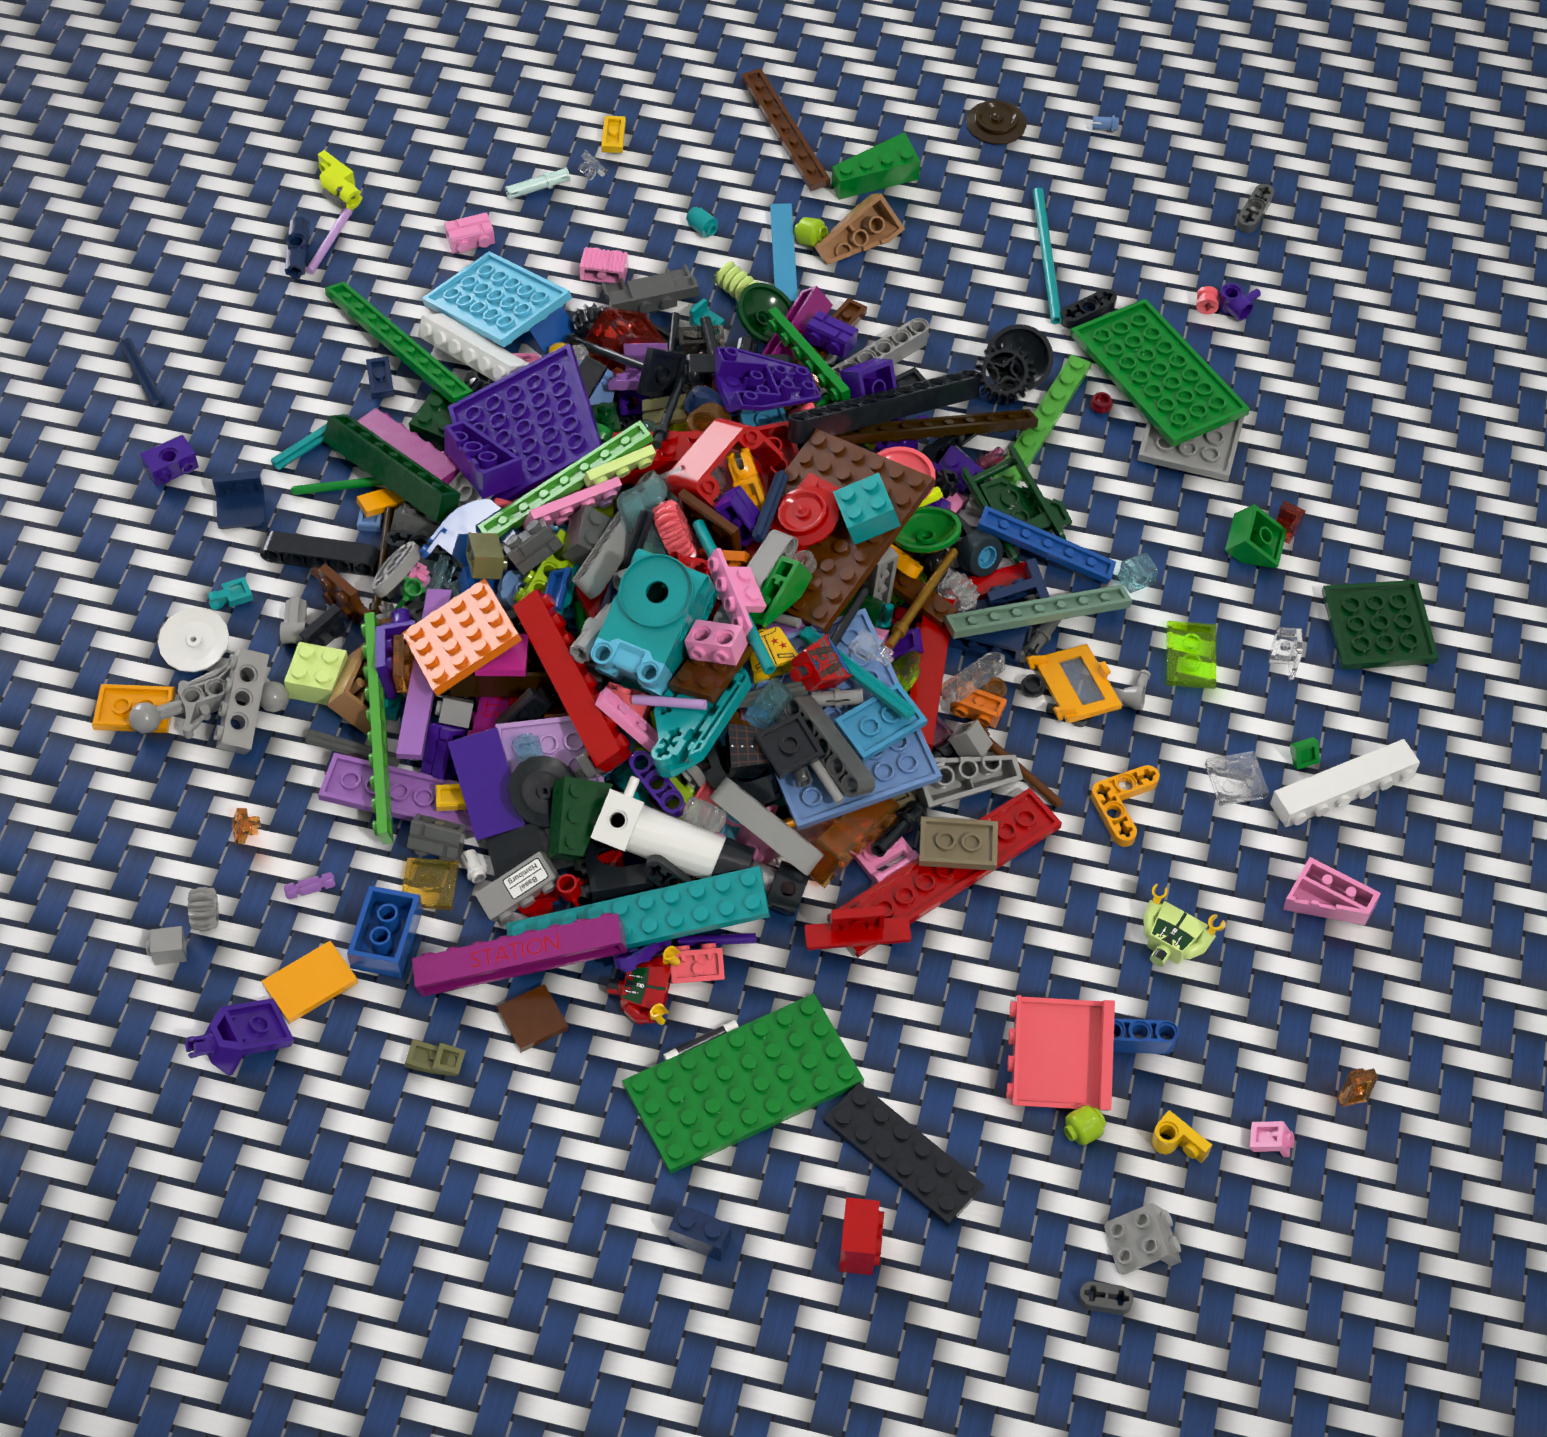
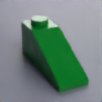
M782 555L779 557L760 590L766 603L763 613H749L754 624L766 628L801 598L813 576L800 561Z

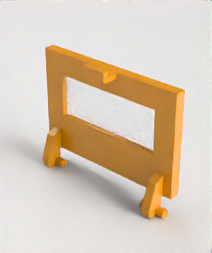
M1088 644L1047 655L1025 657L1031 670L1035 669L1036 666L1058 707H1054L1053 711L1059 721L1063 720L1064 717L1068 724L1122 709V704L1107 679L1108 674H1111L1109 667L1105 661L1097 662Z

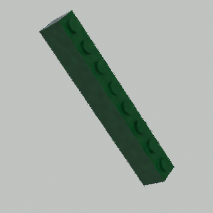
M348 414L328 416L323 441L331 446L332 450L345 456L346 460L359 466L360 470L373 476L374 480L387 486L388 490L401 496L402 500L415 506L416 510L429 516L433 522L442 523L451 512L458 508L461 493Z

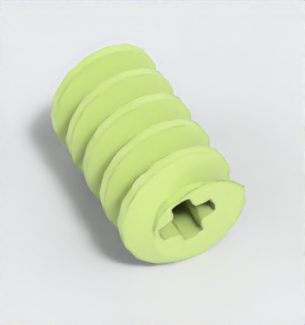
M732 261L727 262L721 267L714 277V283L723 288L736 301L745 287L753 283H759L754 281L752 276H748L747 272L742 271Z

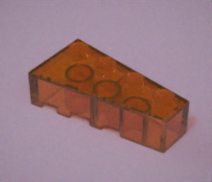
M890 798L847 813L841 817L813 845L824 856L811 871L810 877L825 889L857 855L859 856L871 841L874 842L881 835L885 827L889 828L896 821L898 816L895 814L900 805Z

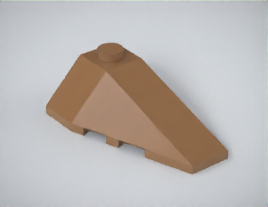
M881 193L871 194L847 214L814 247L826 265L878 245L886 244L905 230V228Z

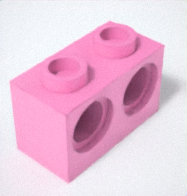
M698 619L695 620L684 640L690 659L735 666L748 645L743 626Z

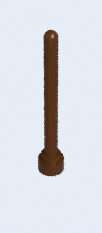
M979 722L987 735L990 736L988 728ZM989 737L993 743L989 748L990 751L996 756L1010 755ZM1018 762L1023 779L1057 808L1062 807L1063 800Z

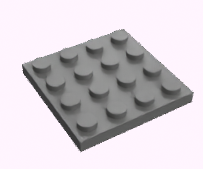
M1244 417L1174 447L1148 421L1137 460L1228 481Z

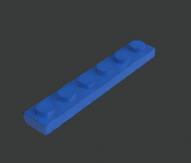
M989 506L984 507L977 529L1108 585L1116 561Z

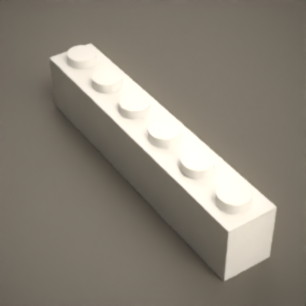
M443 313L427 314L421 317L418 337L493 381H497L529 364Z
M1402 739L1275 790L1270 805L1285 828L1294 824L1297 826L1304 823L1308 818L1313 816L1320 817L1326 814L1330 809L1335 807L1342 808L1357 798L1364 799L1370 796L1372 792L1380 789L1386 790L1394 783L1412 779L1416 775L1420 761L1406 741Z

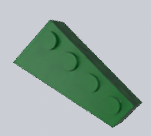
M903 132L832 166L831 185L840 200L919 180L920 159L906 133Z

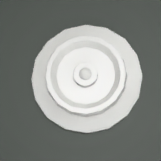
M192 607L180 610L168 618L160 630L158 639L160 654L168 665L179 671L194 673L206 670L219 662L226 652L229 633L226 623L219 614L207 608Z

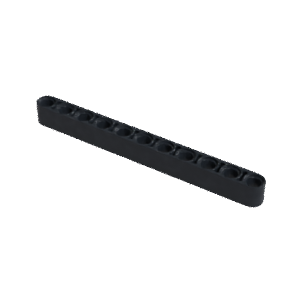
M964 370L793 413L788 417L787 440L792 443H806L816 429L831 435H837L975 399L979 396L980 386L977 383L981 380V376L974 377L977 371Z

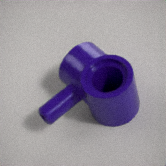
M1227 283L1221 288L1218 309L1220 312L1232 315L1238 321H1242L1252 312L1254 307L1252 301L1260 297L1261 292L1259 289H1254L1244 296L1243 290L1239 285Z

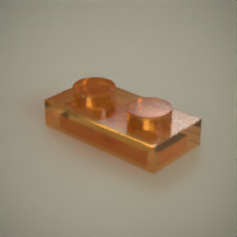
M1359 1068L1348 1074L1338 1096L1341 1107L1368 1100L1378 1079L1374 1068L1368 1070Z

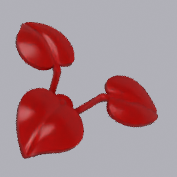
M619 849L605 852L597 857L604 864L615 867L624 866L623 853ZM564 874L558 878L557 887L548 894L541 893L535 897L536 901L532 905L524 909L520 907L517 910L529 918L552 913V902L558 901L560 895L563 900L573 902L575 907H580L577 901L581 895L580 886L584 887V883H588V879L581 881L579 877L575 878L571 874Z

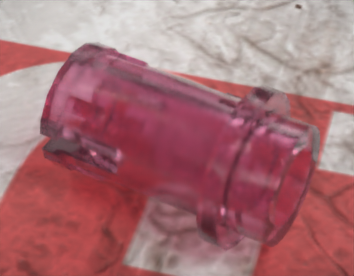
M996 447L986 455L978 456L976 463L983 469H987L1005 460L1006 455L1000 456V454L1004 453V450L1001 447Z

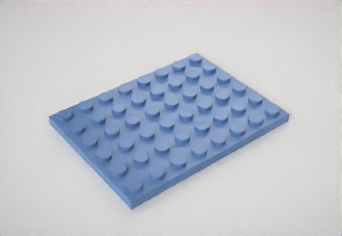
M866 609L858 610L837 648L887 687H891L899 682ZM843 616L837 618L826 634L812 626L810 628L822 637L827 634L831 637ZM801 630L785 635L798 654L809 647L807 643L800 639ZM748 659L743 665L752 684L749 691L795 682L792 680L789 672L754 684ZM851 677L838 687H835L840 688V690L863 688L864 702L874 697L872 693ZM834 688L817 690L814 692L834 691ZM808 691L807 695L812 696V691ZM786 699L745 707L753 727L766 729L774 725V719L784 714L783 703ZM842 705L841 708L825 706L821 708L835 725L836 718L858 705ZM921 729L863 762L875 779L873 792L856 797H847L840 790L845 800L836 805L811 765L807 767L813 782L807 787H797L794 774L781 780L775 774L778 786L797 831L941 781L942 774Z

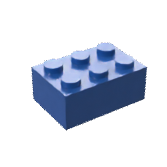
M369 885L347 952L351 969L402 978L423 912L420 895Z

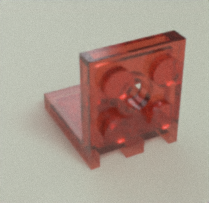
M611 307L603 309L584 340L600 346L603 344V347L621 354L624 352L623 344L666 343L645 313ZM579 348L584 357L587 355L606 365L610 371L617 363L614 360Z

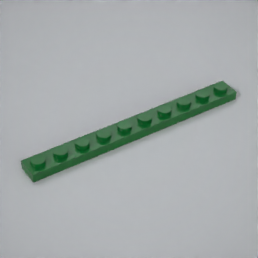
M343 281L325 287V295L450 403L453 404L473 393L471 388Z

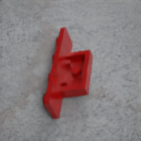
M884 906L840 907L836 910H831L830 923L809 924L804 927L807 950L911 941L909 918H885Z

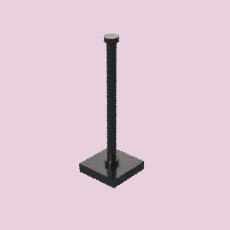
M570 333L566 339V343H569L572 347L577 346L640 370L641 376L636 393L644 396H670L677 377L682 376L687 354L647 347L643 362L581 339L574 333Z

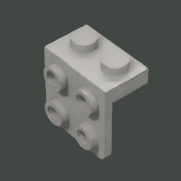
M1150 1203L1105 1223V1232L1116 1269L1120 1274H1128L1159 1260L1170 1266L1181 1263L1179 1256L1181 1247L1177 1238L1173 1236L1171 1230L1173 1221L1167 1210L1160 1208L1154 1203Z

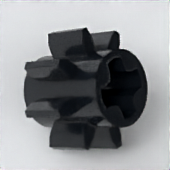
M945 468L935 473L936 484L934 487L937 486L941 489L944 499H947L949 496L952 497L959 491L956 487L959 484V478L956 473L951 470L946 471Z

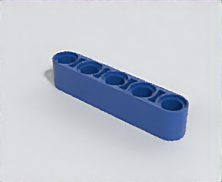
M1114 1019V1034L1117 1037L1114 1038L1113 1052L1169 1054L1175 1049L1179 1037V1028L1175 1023L1167 1020ZM1134 1034H1140V1035H1142L1144 1038H1143V1039L1136 1038V1037L1134 1036ZM1160 1035H1166L1170 1037V1040L1163 1039Z

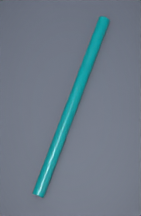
M1035 188L1033 190L1050 318L1052 324H1060L1062 322L1044 191L1042 188Z
M699 519L692 526L709 559L717 547L704 521ZM748 613L753 627L748 633L747 639L763 672L771 674L776 670V667Z

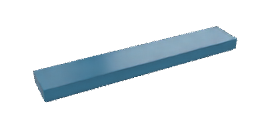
M792 203L770 204L774 287L781 290L794 304L798 294Z

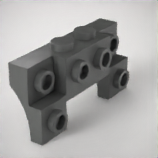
M687 264L684 265L683 269L670 271L669 268H666V273L627 281V287L623 278H619L620 282L605 285V282H601L604 297L611 308L612 314L633 310L634 316L677 307V300L699 296V286L696 278L691 275Z

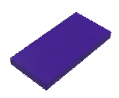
M495 727L448 742L476 841L526 826L525 820L517 814L510 802L508 785L511 771L498 728Z

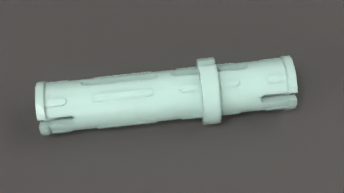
M565 167L558 171L544 172L542 176L505 186V190L508 191L506 192L507 197L511 200L544 188L552 189L554 185L571 180L569 171Z

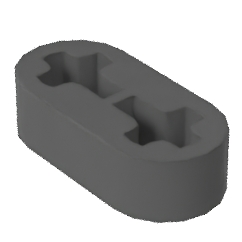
M1095 1281L1084 1283L1078 1296L1083 1308L1115 1315L1128 1313L1134 1300L1132 1292L1127 1287ZM1089 1291H1094L1095 1301H1089V1296H1087ZM1117 1295L1123 1296L1122 1298L1125 1301L1123 1306L1117 1305L1118 1302L1115 1300Z

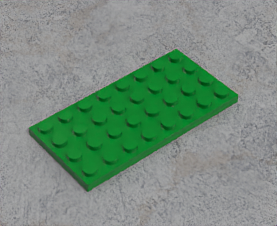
M1147 299L1071 328L1070 335L1172 447L1249 415L1250 408Z
M814 993L622 1080L623 1087L669 1174L677 1172L852 1090L859 1082L862 1085L864 1084V1078Z

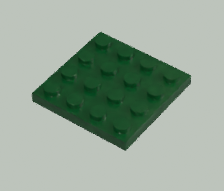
M1418 580L1323 586L1322 595L1341 670L1437 664L1439 656Z

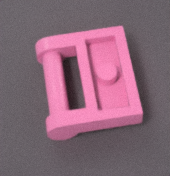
M903 837L883 857H877L871 851V844L878 838L853 852V858L875 885L919 858L917 851L913 850ZM904 855L905 858L900 860L899 862L893 864L892 866L888 867L882 872L877 871L878 869L882 868L883 866L887 865L888 863L892 862L898 857Z

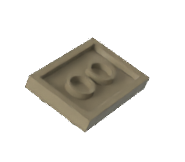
M921 816L919 866L996 871L998 821Z

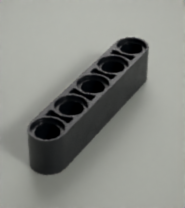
M688 354L683 368V376L686 378L685 383L688 385H711L712 377H715V354ZM760 354L793 363V358L789 355Z
M270 531L265 536L260 556L270 563L312 569L315 566L320 568L326 563L335 572L370 576L374 574L379 549L365 543Z

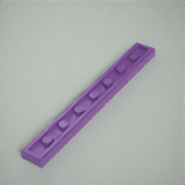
M427 589L422 619L448 603L453 596L452 590ZM415 657L396 750L397 759H423L435 693Z

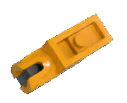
M742 448L739 452L734 453L733 451L727 454L726 459L733 478L734 488L741 485L761 512L765 502V492L749 448Z

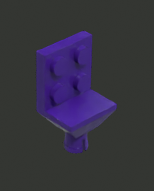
M405 608L394 609L391 612L392 622L375 627V668L388 700L398 698V688L400 686L398 669H400L401 650L410 648L402 632L416 624L411 619L410 612Z
M270 998L221 1007L209 1024L205 1034L187 1037L185 1048L186 1052H190L188 1054L190 1058L207 1055L213 1065L230 1076L234 1074L243 1055L291 1047L294 1038L275 1000Z

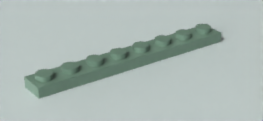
M1116 585L945 615L944 623L952 638L956 639L1130 608L1132 599L1123 585Z

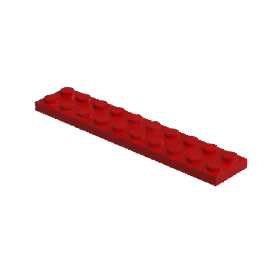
M1028 788L979 819L998 821L997 869L1060 829L1062 822L1031 788ZM917 858L841 907L884 906L885 918L908 917L909 924H912L993 871L919 866V858ZM831 913L827 915L828 923H830ZM877 945L849 948L859 958Z

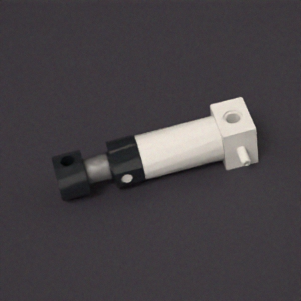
M630 776L623 794L612 789L609 790L590 838L646 859L651 855H661L687 875L698 880L760 866L764 878L768 907L790 917L794 916L810 874L808 876L791 863L784 860L781 861L778 870L760 862L758 863L752 858L755 847L744 845L730 837L721 836L634 799L633 796L640 781L637 777ZM615 814H622L625 817V823L620 828H615L611 824V818ZM785 881L791 882L794 886V892L790 896H785L781 893L780 888Z

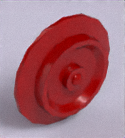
M816 486L800 487L788 492L781 498L771 528L772 530L775 529L798 539V547H809L823 541L833 532L839 521L840 508L836 498L826 489Z

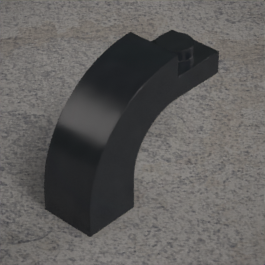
M718 737L705 757L706 762L710 763L711 767L702 771L714 790L727 777L726 753L720 737ZM774 772L756 778L742 777L730 779L762 805L782 797Z

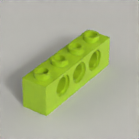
M560 529L556 534L564 547L566 532ZM563 547L526 574L523 582L526 583L524 588H519L513 597L515 604L535 589L545 593L550 571L571 567L572 570L575 563L562 557Z

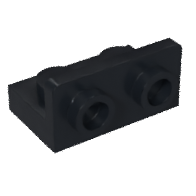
M529 687L495 722L496 724L537 720L553 703L545 688L539 687L537 690Z

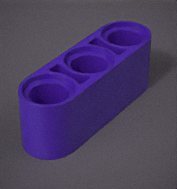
M646 751L634 752L629 759V765L634 776L640 779L641 785L664 813L677 818L681 817L686 809L682 794L669 778L659 776L649 753ZM640 760L648 761V766L643 770L635 768L636 763ZM659 779L664 781L662 788L657 790L651 788L653 781ZM672 799L680 801L676 809H668L666 807L667 803Z

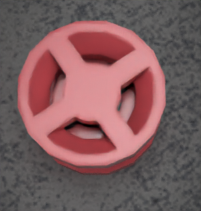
M1211 286L1200 288L1197 291L1198 301L1196 309L1202 314L1215 313L1219 308V291Z

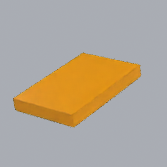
M101 684L92 727L94 730L136 732L129 723V714L132 708L139 703L145 702L154 704L157 707L175 701L176 689L175 687ZM171 717L161 720L160 725L153 732L168 733Z
M329 941L261 982L290 1024L356 985L358 979L332 942Z

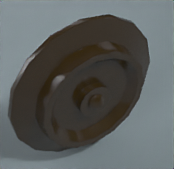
M1000 100L979 103L969 111L966 117L967 129L972 136L981 142L992 145H1005L1016 141L1024 134L1027 127L1026 117L1022 111L1013 104Z

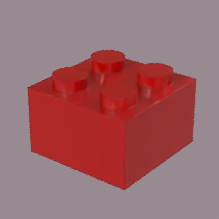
M846 1197L839 1272L873 1275L874 1266H879L885 1213L884 1211H879L880 1201Z

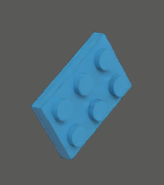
M899 682L889 688L915 707V714L909 720L901 717L875 696L835 719L836 727L863 762L927 725L926 717Z

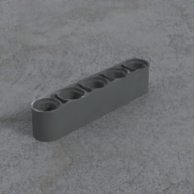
M811 695L787 698L783 703V712L786 718L798 712L801 714L825 753V757L820 762L840 790L847 797L872 793L875 788L873 775L817 701Z

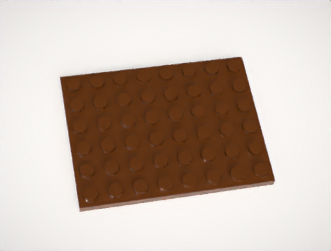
M816 429L785 470V473L789 475V479L782 497L788 492L795 490L809 472L839 488L879 473L901 525L855 545L840 511L839 521L833 532L823 541L809 546L797 560L803 564L813 577L801 598L782 614L801 618L803 624L812 626L826 634L936 483L931 476ZM750 544L742 546V550L745 551Z

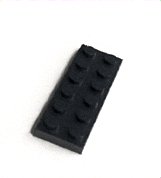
M860 1082L823 1120V1124L947 1227L984 1189V1184Z

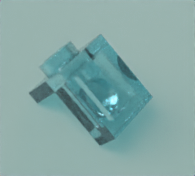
M532 733L519 735L517 737L518 740L512 741L518 764L530 757L544 755L540 739L537 735L533 736Z

